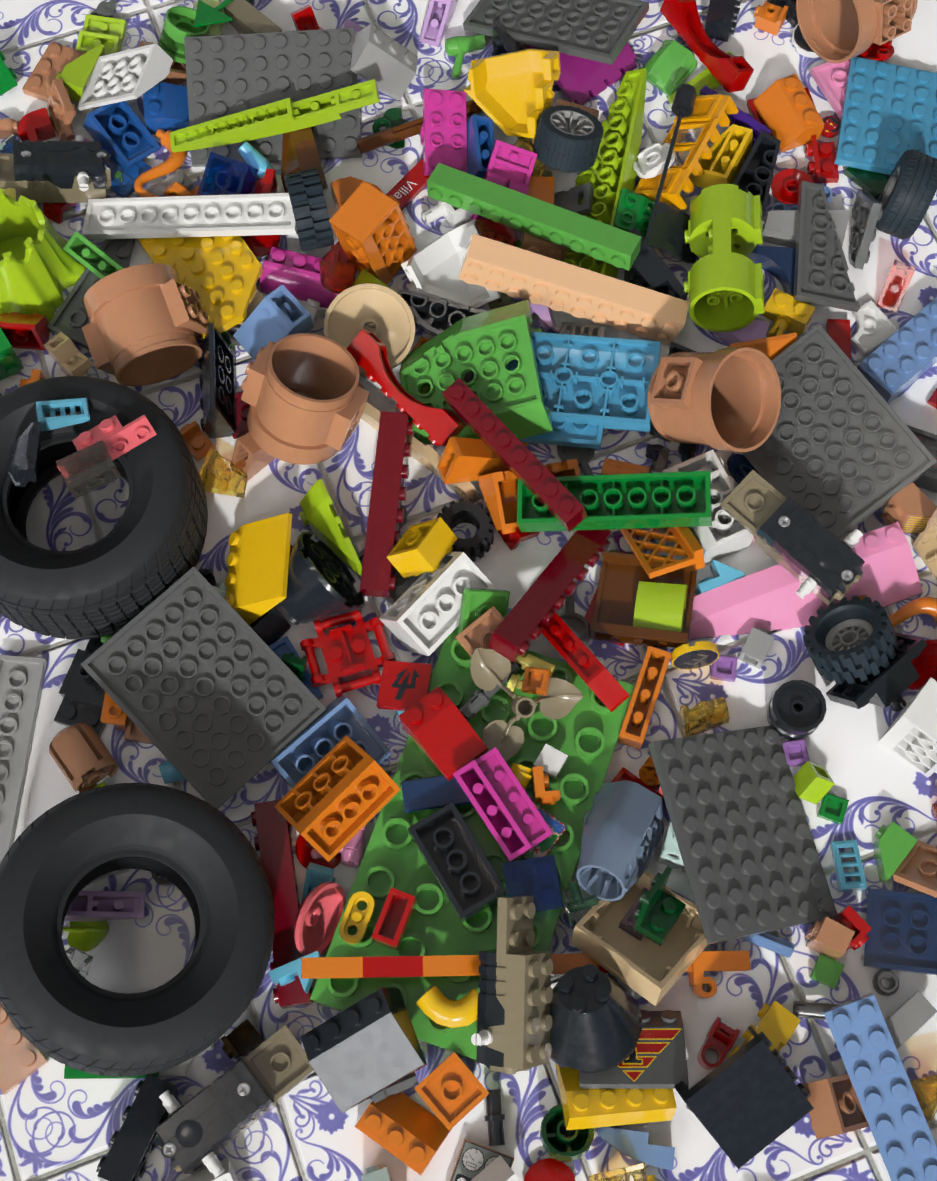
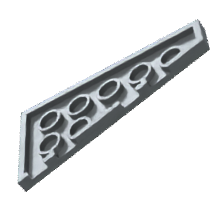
M802 181L798 192L793 299L858 312L861 307L859 301L855 299L853 282L850 283L847 273L849 268L840 239H837L835 234V223L830 218L828 211L830 206L824 187L820 184Z
M106 239L100 248L125 268H128L136 239ZM88 268L85 269L48 324L47 329L56 335L62 332L73 343L89 350L81 328L91 323L83 299L89 288L101 279Z

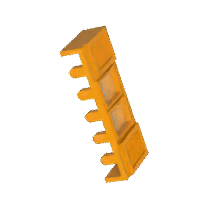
M730 95L697 96L692 114L689 117L682 118L674 145L676 157L673 164L668 168L660 197L661 202L675 206L678 209H686L687 205L680 196V192L682 189L685 193H692L694 191V185L689 179L690 173L692 172L694 176H701L703 174V168L698 159L700 155L704 160L712 158V152L707 142L709 139L712 143H719L721 141V136L716 129L717 124L719 123L721 127H728L730 120L727 115L737 114L739 111ZM677 116L673 120L674 124L672 125L662 145H665V143H671L675 125L678 118ZM662 174L648 179L641 178L634 193L655 201Z

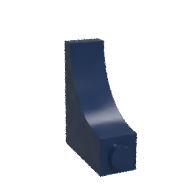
M756 245L754 250L746 257L755 264L761 263L762 269L771 273L779 281L785 293L791 296L794 295L796 248Z

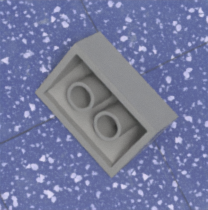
M370 24L355 34L350 70L366 81L375 79L380 90L398 101L416 74L418 56Z

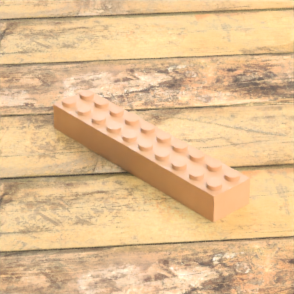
M472 234L458 279L463 280L467 284L483 286L490 291H499L512 298L528 300L535 305L547 306L554 311H563L576 318L592 320L596 324L608 325L618 331H627L638 337H646L668 345L671 344V341L673 342L684 327L689 307V301L477 234Z

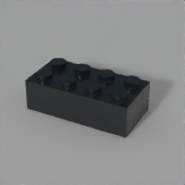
M453 802L408 828L409 835L461 923L496 903L498 897H506L507 891Z

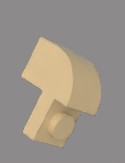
M59 332L43 345L68 376H83L93 366L89 358L79 352L71 339L62 332Z

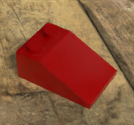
M439 686L399 715L404 730L448 781L454 777L453 773L488 751L486 745L462 713Z

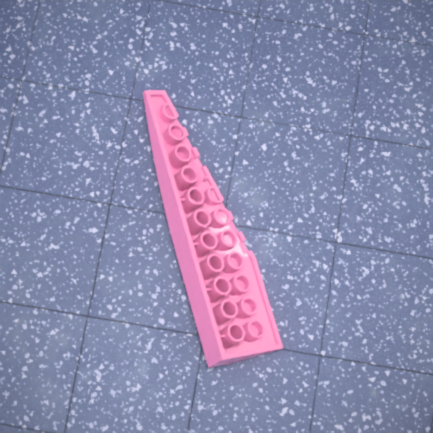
M899 522L863 534L859 539L860 541L852 548V551L865 561L861 569L863 577L846 591L847 594L844 597L847 598V601L851 600L852 596L868 595L872 602L876 600L880 603L881 607H887L922 594L923 590L909 542ZM777 564L694 596L688 640L702 637L716 638L721 635L750 634L752 627L756 629L762 628L768 632L770 630L782 629L783 631L805 627V625H810L808 620L811 616H818L816 611L822 607L825 610L828 608V605L812 591L804 599L800 598L795 592L802 583L783 566ZM834 599L833 602L837 604L840 600Z

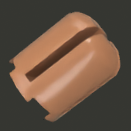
M84 722L76 723L60 730L49 745L50 755L75 792L79 791L81 793L93 789L97 786L96 783L100 782L107 775L112 778L119 768L93 727Z

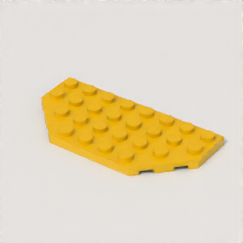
M241 236L137 238L152 263L166 264L173 267L177 271L181 283H185L188 287L195 289L199 293L201 308L209 318L207 323H213L220 334L245 321L248 304L252 302L257 289L256 283L258 277L262 275L263 268ZM206 333L201 335L203 340L205 338Z

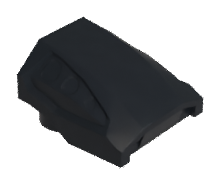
M41 422L31 423L11 445L6 474L15 486L26 487L28 482L37 481V460L40 458Z

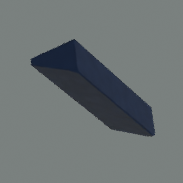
M444 776L401 782L405 813L443 808L451 802L455 806L472 804L455 777L449 781Z

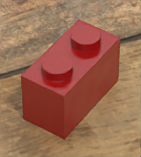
M392 887L390 888L371 936L373 942L398 951L417 902L415 896Z

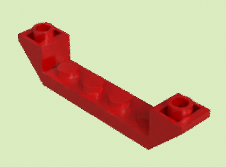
M554 611L553 619L548 626L545 624L542 626L543 630L541 633L610 712L614 711L630 695Z

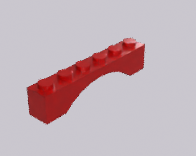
M664 0L660 12L688 44V47L698 56L699 60L708 68L712 76L722 85L723 89L727 93L743 91L754 69L743 56L727 54L710 40L702 26L696 0Z
M362 329L346 348L354 357L358 367L361 366L366 371V377L373 382H377L381 386V392L389 398L392 397L397 402V408L403 413H408L413 418L412 423L420 430L424 429L429 434L428 439L436 446H446L450 437H456L466 426L450 409L428 406L416 400L402 387L392 371L387 346L372 331Z

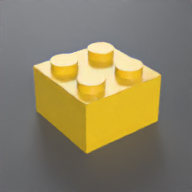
M441 517L410 525L387 558L403 578L419 576L426 572L432 573L441 566L440 562L444 556L452 551V545L457 540V537Z

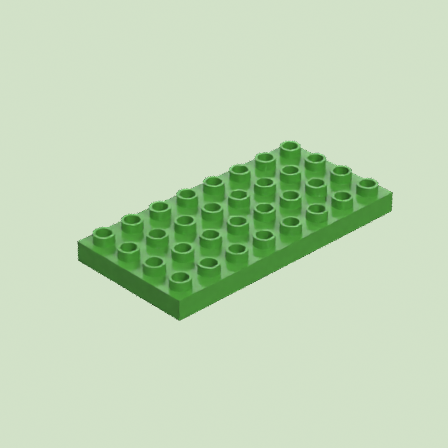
M456 627L443 643L432 672L429 693L439 686L459 710L472 697L473 691L478 690L479 687L471 677V657L455 638L458 635L459 628ZM528 650L524 656L531 654L555 665L556 667L551 678H560L570 682L583 694V698L563 718L555 720L547 718L540 712V702H538L535 712L531 717H521L519 721H515L512 725L518 726L523 730L524 742L520 750L507 760L506 763L509 768L512 767L513 763L532 769L545 744L568 755L556 779L549 776V789H545V791L560 790V800L556 801V804L540 805L568 828L536 869L522 857L512 862L508 860L472 804L459 805L456 808L507 891L506 897L534 896L536 911L533 917V931L535 933L533 950L548 951L564 904L558 882L560 879L566 897L581 851L584 816L587 811L591 810L594 796L602 788L635 685L616 679L630 697L614 711L610 712L568 663ZM517 663L520 669L515 675H521V680H523L525 671L521 669L522 665ZM502 688L492 696L489 704L486 707H482L471 721L468 722L481 740L483 730L488 723L501 719L508 724V721L515 716L511 708L513 698ZM516 689L513 692L517 696H526L532 700L539 698V695L523 693L521 689ZM410 735L392 779L401 790L380 811L326 957L479 955V951L497 949L498 901L461 923L409 835V827L441 808L405 813L401 782L444 776ZM531 778L525 792L534 801ZM391 887L413 895L417 900L398 951L373 942L371 938ZM364 891L373 897L375 910L364 938L359 943L349 944L341 938L339 925L351 896L356 892ZM360 902L357 908L361 911L365 910L367 903ZM350 927L348 934L355 935L358 931L357 927ZM480 976L317 979L310 1000L342 1012L381 987L399 989L418 1041L451 1053L455 1052L459 1056L478 1062L476 1061L477 1045H473L471 1042V1036L474 1033L477 1034V1021L469 1026L457 1028L439 1025L426 1016L416 1003L434 986H437L445 997L453 1001L462 999L473 988L480 993V988H478Z

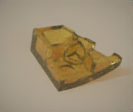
M210 449L199 474L205 492L244 498L248 475L242 470L237 469L230 460L222 457L218 450Z
M724 697L710 701H701L691 709H689L688 704L683 705L679 711V716L683 722L681 728L683 737L698 735L729 723L730 720Z

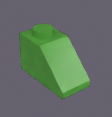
M894 821L888 826L883 824L874 835L877 840L873 844L879 881L882 883L891 878L918 841Z

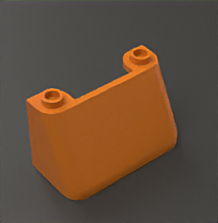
M577 459L544 465L555 477L580 476ZM511 471L478 476L479 487L496 530H501L502 534L516 532L515 527H518V478Z

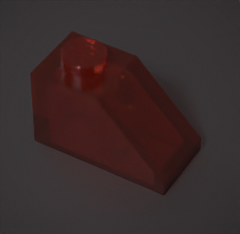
M894 260L876 305L897 314L916 267Z

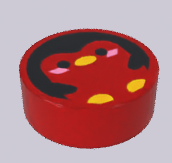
M834 116L824 117L822 119L824 127L821 135L825 138L836 137L839 134V119Z

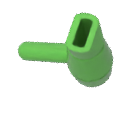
M483 34L454 36L445 40L447 55L456 56L451 74L453 79H458L460 76L465 54L485 48L486 42Z

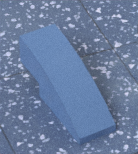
M610 1127L594 1128V1133L618 1152L652 1167L673 1170L675 1147L648 1144V1132Z

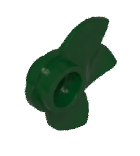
M391 108L384 113L382 118H378L373 123L372 131L375 134L380 132L379 129L381 127L389 129L409 121L401 119V108ZM403 139L387 146L401 149L405 147V142Z

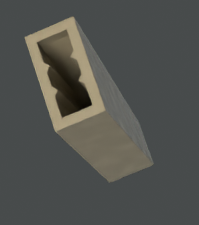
M234 0L224 7L226 15L232 18V21L228 22L239 34L282 32L279 26L246 0Z

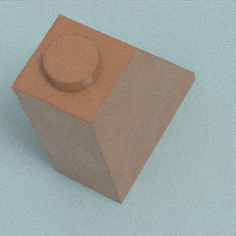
M249 432L237 438L229 469L243 483H246L272 462L275 457L260 448Z

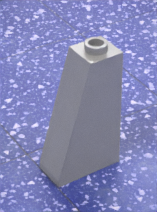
M798 210L769 211L767 219L762 221L763 241L796 248ZM828 210L831 221H834L836 226V237L840 239L843 246L851 210Z

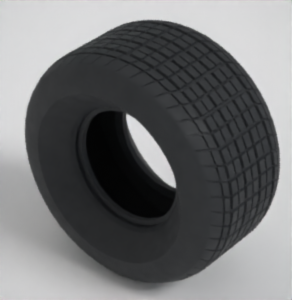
M86 376L54 377L26 384L0 397V614L32 632L36 631V633L45 636L51 635V637L92 639L116 634L192 567L197 566L204 547L208 523L207 498L201 477L188 446L174 422L154 402L139 392L109 380ZM87 397L90 421L49 431H41L40 458L37 460V481L28 482L26 487L15 486L6 474L9 451L14 441L33 422H38L36 402ZM75 407L76 415H80V407ZM66 409V416L71 415L70 409ZM60 411L55 412V415L60 416ZM116 415L123 427L145 415L157 435L99 468L121 476L129 484L127 505L117 525L99 541L77 550L53 551L38 547L29 542L26 533V522L30 506L39 491L51 480L62 474L57 465L79 453L72 440L77 438L82 432L89 431L103 420Z
M150 783L111 784L76 794L47 810L19 835L0 863V1003L11 1022L31 1044H34L45 1055L73 1069L95 1075L100 1074L101 1076L131 1077L152 1074L177 1066L204 1051L232 1027L244 1013L256 995L270 961L275 931L274 903L269 880L257 852L243 832L220 810L190 793L168 786ZM140 869L166 878L184 895L194 917L195 944L188 963L175 977L165 984L140 993L125 994L111 992L89 982L72 965L62 941L63 924L73 900L93 880L117 870Z

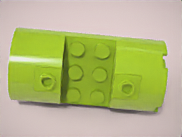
M716 184L701 190L699 196L692 199L690 204V220H688V230H685L686 244L690 243L691 252H694L701 259L696 261L691 270L688 271V281H684V291L689 294V315L696 325L713 332H731L748 326L758 314L764 313L762 264H755L746 257L754 250L757 244H763L760 195L753 196L751 192L746 193L738 189V185Z

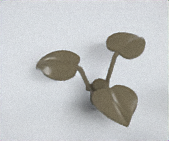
M478 647L473 651L470 660V673L474 683L485 691L493 690L498 684L513 698L511 708L515 716L508 721V724L501 719L493 720L485 726L482 733V741L488 748L487 752L496 747L505 762L520 750L524 742L523 730L512 724L515 721H519L521 717H531L535 712L538 702H540V712L547 718L555 720L569 714L574 706L583 698V694L573 684L560 678H550L547 696L539 695V698L534 700L526 696H517L502 683L511 673L510 660L493 649Z

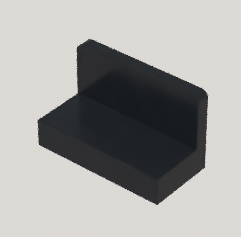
M275 606L249 625L268 646L275 643L291 628V625Z

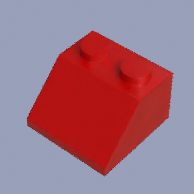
M17 312L0 314V328L12 348L46 350L43 345L49 341L50 332L47 329L49 322L46 316L41 314L24 315Z

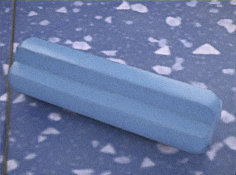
M767 932L744 937V940L787 958L791 957L795 945L792 942Z

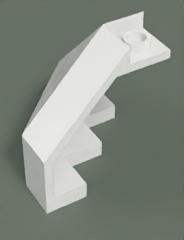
M476 219L444 233L401 264L411 283L409 291L424 294L435 299H444L459 305H467L471 308L480 307L500 298L501 292L490 291L483 286L467 284L463 280L458 279L464 254L472 234L483 236Z

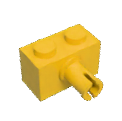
M775 288L762 316L774 321L772 328L767 333V337L783 335L785 330L790 333L796 332L797 335L803 334L812 319L816 307L804 301L794 300L793 296Z

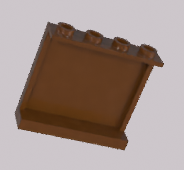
M618 550L602 551L603 561L594 617L590 626L591 639L675 649L683 644H688L698 570L693 565L650 579L634 553L624 554ZM653 562L650 567L653 569L662 566V564ZM639 581L687 585L686 609H684L682 632L633 627Z

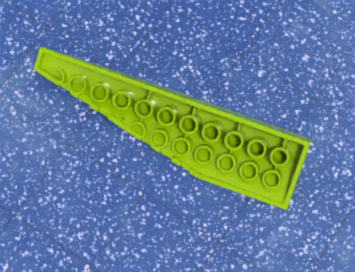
M646 68L625 73L616 92L618 97L609 107L608 111L610 114L607 120L602 122L604 131L596 161L593 167L583 171L575 180L576 186L591 183L593 186L592 213L583 216L613 226L621 189L625 188L634 192L637 174L634 171L633 164L634 161L637 162L638 160L637 156L640 153L647 80ZM567 248L565 259H559V261L616 279L618 276V267L575 252Z

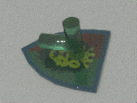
M555 867L562 899L570 926L572 927L577 924L573 912L598 905V899L596 894L583 898L579 883L576 880L568 883L573 899L570 902L558 867Z

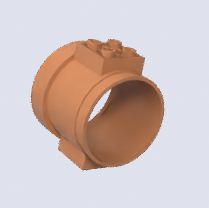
M796 0V13L801 33L808 46L823 60L836 64L843 63L864 53L873 43L882 45L911 31L912 19L916 13L918 0Z
M149 263L124 268L102 278L86 292L83 302L91 323L81 328L97 369L114 375L120 384L135 387L160 383L184 373L200 360L202 350L198 344L197 337L206 333L209 318L201 308L199 293L195 289L188 287L185 283H181L178 273L173 267L166 264Z
M310 333L292 334L280 339L276 343L270 341L265 348L261 347L256 355V360L254 362L250 361L247 365L245 373L248 375L241 385L243 390L241 400L250 404L247 425L254 441L269 455L284 462L298 465L317 464L328 460L338 451H341L359 424L370 392L357 386L360 378L359 368L349 351L334 340ZM297 393L307 395V396L312 397V398H314V399L301 396V395H299V394H297Z
M727 347L715 352H677L667 357H662L660 364L652 375L648 389L649 415L655 429L662 437L675 443L709 445L720 451L749 452L760 447L773 432L781 408V386L773 363L761 351L748 347Z

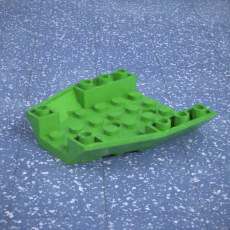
M528 300L465 317L409 353L402 361L399 371L402 387L416 400L428 406L450 409L466 425L456 437L480 439L449 407L442 395V392L458 378L464 382V375L467 372H473L474 378L471 382L465 384L519 440L553 431L550 411L544 405L529 326V323L533 321ZM511 360H517V368L509 371L507 369L508 363ZM429 383L431 386L430 391L427 394H421V387ZM414 425V434L417 440L421 443L433 444L428 439L429 434L424 429L420 430Z

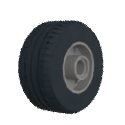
M914 149L903 153L880 197L879 202L882 204L883 213L881 219L877 220L876 230L883 231L901 240L909 239L915 233L937 190L936 158Z

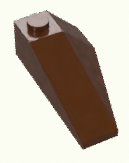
M311 127L283 133L281 180L285 193H287L284 179L285 174L313 168L318 170L322 189H327L328 185Z

